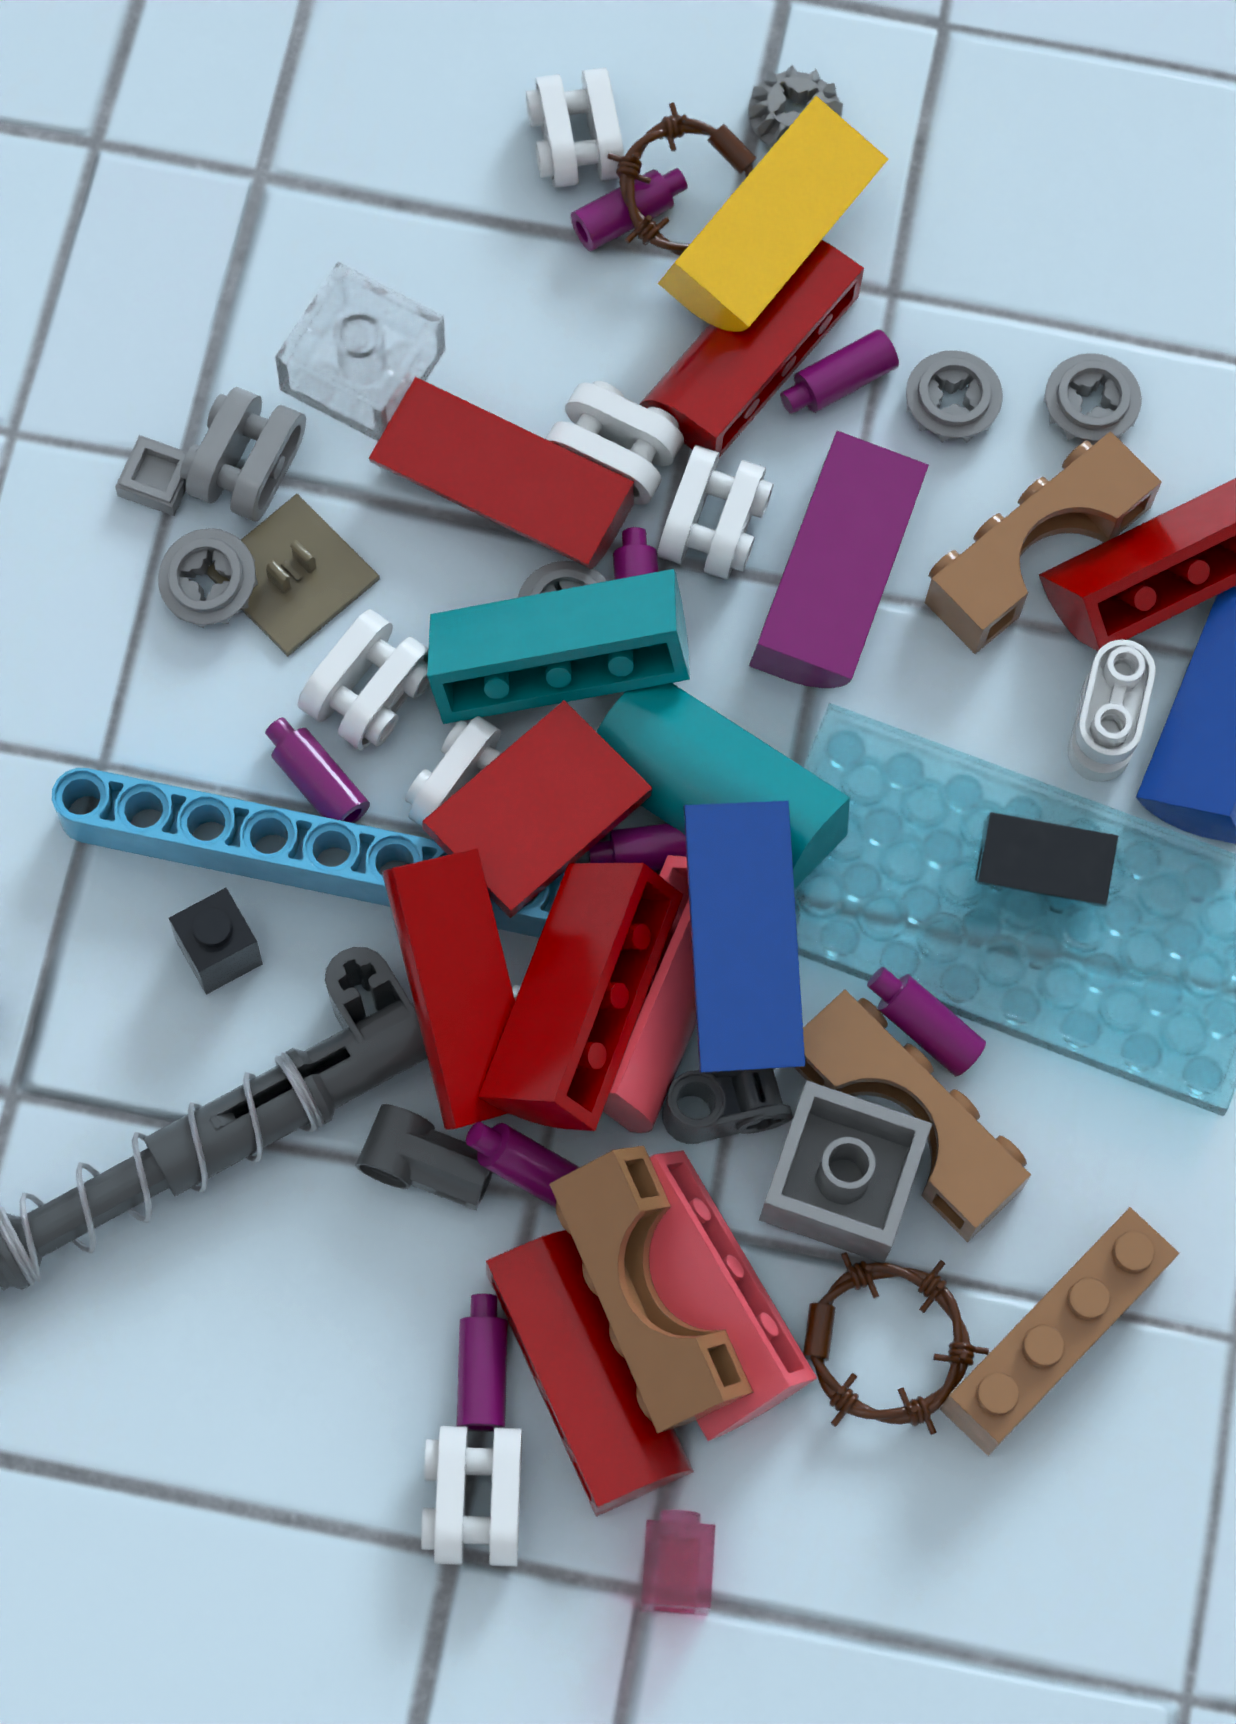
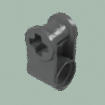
M776 1068L703 1073L695 1070L679 1075L671 1084L662 1110V1121L667 1132L675 1140L685 1144H698L739 1133L751 1134L773 1129L789 1122L793 1115L791 1107L784 1105L774 1074ZM685 1096L699 1097L707 1103L710 1115L703 1119L686 1117L680 1111L677 1101Z

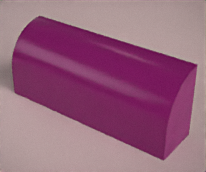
M838 430L836 431L749 667L793 683L816 688L842 687L852 680L929 464Z

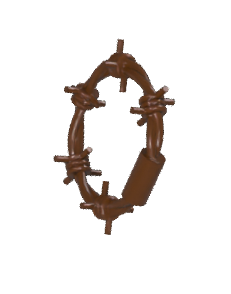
M673 102L669 104L672 115L663 117L660 123L652 127L631 146L625 156L621 157L608 153L607 159L619 162L616 174L619 176L621 195L635 227V230L625 238V241L629 244L638 235V239L642 240L643 245L651 243L680 256L690 244L671 242L659 232L669 222V219L665 217L656 225V222L652 221L650 215L645 217L636 206L635 180L648 184L651 182V178L639 174L642 167L640 158L647 145L654 140H662L665 137L668 140L671 152L677 150L674 139L677 137L681 138L684 134L710 136L707 141L740 175L745 171L746 177L753 170L752 163L757 157L725 124L716 129L700 120L687 118L685 114L680 116Z
M847 1252L842 1253L841 1256L847 1272L835 1281L828 1293L818 1303L809 1304L803 1348L805 1358L812 1361L819 1383L824 1393L831 1400L829 1405L831 1407L835 1406V1410L839 1411L831 1421V1424L836 1427L848 1413L855 1417L873 1419L888 1424L910 1423L912 1426H917L918 1423L923 1424L925 1421L930 1435L937 1433L931 1420V1414L943 1405L952 1390L962 1380L968 1366L973 1365L974 1353L985 1355L989 1353V1348L970 1344L969 1334L961 1319L958 1304L946 1287L947 1281L941 1280V1276L937 1275L944 1267L945 1262L940 1260L934 1269L927 1273L918 1269L904 1268L880 1262L867 1264L865 1261H860L852 1266ZM901 1277L918 1286V1292L923 1293V1296L927 1298L919 1308L921 1312L925 1313L935 1300L951 1319L953 1324V1342L949 1344L950 1350L948 1355L934 1353L933 1360L949 1362L950 1369L944 1385L928 1397L918 1396L909 1402L903 1387L898 1389L904 1404L903 1407L876 1410L858 1400L859 1395L853 1393L852 1389H849L856 1380L857 1375L852 1373L841 1386L824 1364V1361H829L836 1310L832 1304L837 1297L852 1288L860 1290L861 1287L865 1288L867 1285L873 1299L878 1298L879 1294L873 1280Z

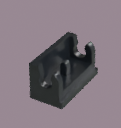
M994 812L989 813L983 825L975 874L977 884L993 885L1085 902L1100 907L1107 905L1118 835Z

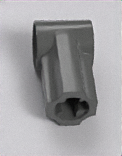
M389 1104L381 1105L355 1165L365 1175L384 1184L401 1189H409L412 1185L473 1210H477L483 1199L493 1173L478 1163V1151L469 1147L466 1142L436 1131L431 1122L414 1112Z

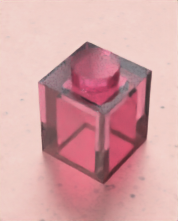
M685 1510L660 1511V1521H646L639 1611L699 1616L708 1615L711 1609L715 1524H701L700 1513Z

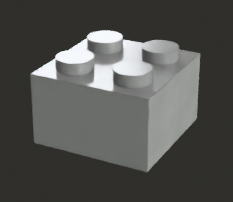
M806 1080L759 1221L884 1263L892 1248L932 1123Z

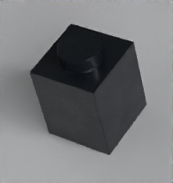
M227 888L169 917L175 940L206 995L263 965L257 940Z

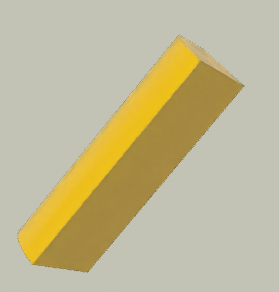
M815 96L679 256L658 284L703 321L727 331L740 332L746 330L888 161V158L818 96Z

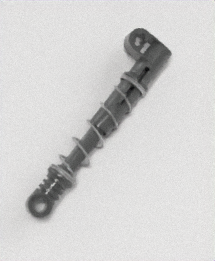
M352 947L338 953L327 966L325 984L335 1017L341 1025L342 1031L305 1051L292 1048L286 1051V1053L282 1052L281 1056L276 1055V1067L257 1077L254 1074L245 1072L243 1085L204 1106L190 1102L186 1116L149 1136L135 1132L132 1139L134 1156L101 1174L91 1165L79 1162L76 1169L77 1187L46 1204L33 1194L23 1192L19 1201L21 1217L6 1213L5 1209L0 1206V1286L3 1291L9 1287L23 1290L30 1285H34L35 1281L40 1282L39 1267L42 1257L71 1241L82 1251L93 1253L96 1246L94 1229L126 1211L137 1220L148 1223L152 1215L151 1197L170 1188L174 1197L190 1188L195 1191L204 1192L208 1184V1178L245 1158L250 1161L259 1162L263 1154V1148L298 1129L314 1132L318 1126L323 1127V1124L332 1120L336 1108L426 1060L427 1054L416 1010L383 957L378 952L367 947ZM361 984L366 991H371L377 1012L366 1017L361 995L354 986ZM138 1138L144 1141L147 1149L141 1152L139 1151ZM82 1168L86 1169L94 1176L92 1179L84 1183L82 1178ZM26 1198L34 1202L38 1208L27 1213ZM144 1201L146 1207L145 1217L133 1208ZM88 1232L90 1247L83 1244L78 1237Z

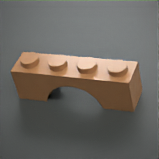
M1111 431L1094 445L1089 441H1085L1077 446L1062 464L1064 470L1050 481L1045 477H1041L1032 483L1018 500L1019 507L1005 518L1000 513L992 516L974 535L975 543L961 554L956 550L950 551L929 572L931 582L925 604L974 654L1020 617L1028 595L1021 575L1020 557L1031 545L1048 536L1063 533L1082 534L1106 542L1118 536L1152 507L1162 481Z
M844 989L803 1027L805 1066L794 1068L807 1081L851 1096L869 1095L885 1098L903 1107L913 1117L932 1123L927 1139L931 1155L930 1173L921 1196L969 1242L1022 1191L1031 1176L1024 1168L1027 1161L1021 1151L1010 1140L1003 1136H998L995 1139L977 1121L980 1118V1114L964 1094L955 1089L948 1092L931 1075L934 1069L919 1049L909 1043L902 1046L885 1029L888 1023L876 1006L865 998H860L857 1001Z
M645 1146L612 1150L550 1183L557 1201V1217L563 1228L573 1237L583 1261L582 1272L590 1290L599 1297L610 1323L609 1334L612 1344L617 1352L625 1358L637 1385L636 1396L638 1404L645 1416L653 1422L657 1433L689 1424L753 1393L726 1330H705L681 1321L667 1309L654 1288L649 1268L650 1244L658 1223L671 1205Z
M1129 1207L945 1400L940 1410L989 1456L1180 1253Z

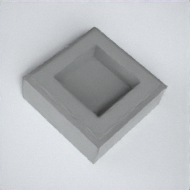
M139 435L115 486L117 496L174 516L186 491V480L180 477V470L187 452Z

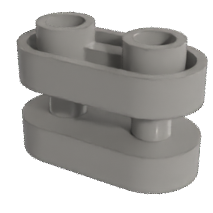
M234 387L227 396L220 394L215 399L208 415L207 427L209 429L200 446L193 444L187 451L182 462L180 477L186 480L187 494L211 504L220 497L224 489L232 492L231 512L257 522L268 509L299 449L305 431L306 416L301 412L279 405L272 412L269 419L261 417V397L239 387ZM250 439H253L256 443L241 470L236 466Z

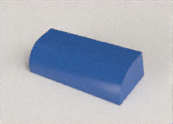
M1236 587L1218 594L1215 598L1136 796L1141 805L1150 813L1178 829L1201 837L1236 844Z
M789 800L684 805L699 1071L703 1073L805 1066Z

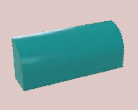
M675 569L430 614L427 678L443 724L470 720L477 716L487 717L559 704L563 700L570 702L690 680L687 631Z
M673 683L626 691L611 707L597 730V733L652 787L651 796L641 806L683 834H685L684 805L789 800L794 890L848 835L849 796Z

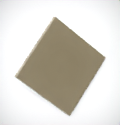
M295 494L241 539L255 559V573L258 585L253 588L249 597L248 608L241 610L287 657L380 579L379 575L298 494ZM215 562L208 566L206 574L215 584H223V581H230L215 570Z

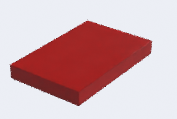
M563 700L422 821L423 830L448 855L478 848L489 896L511 919L566 871L568 863H575L651 796L652 787Z

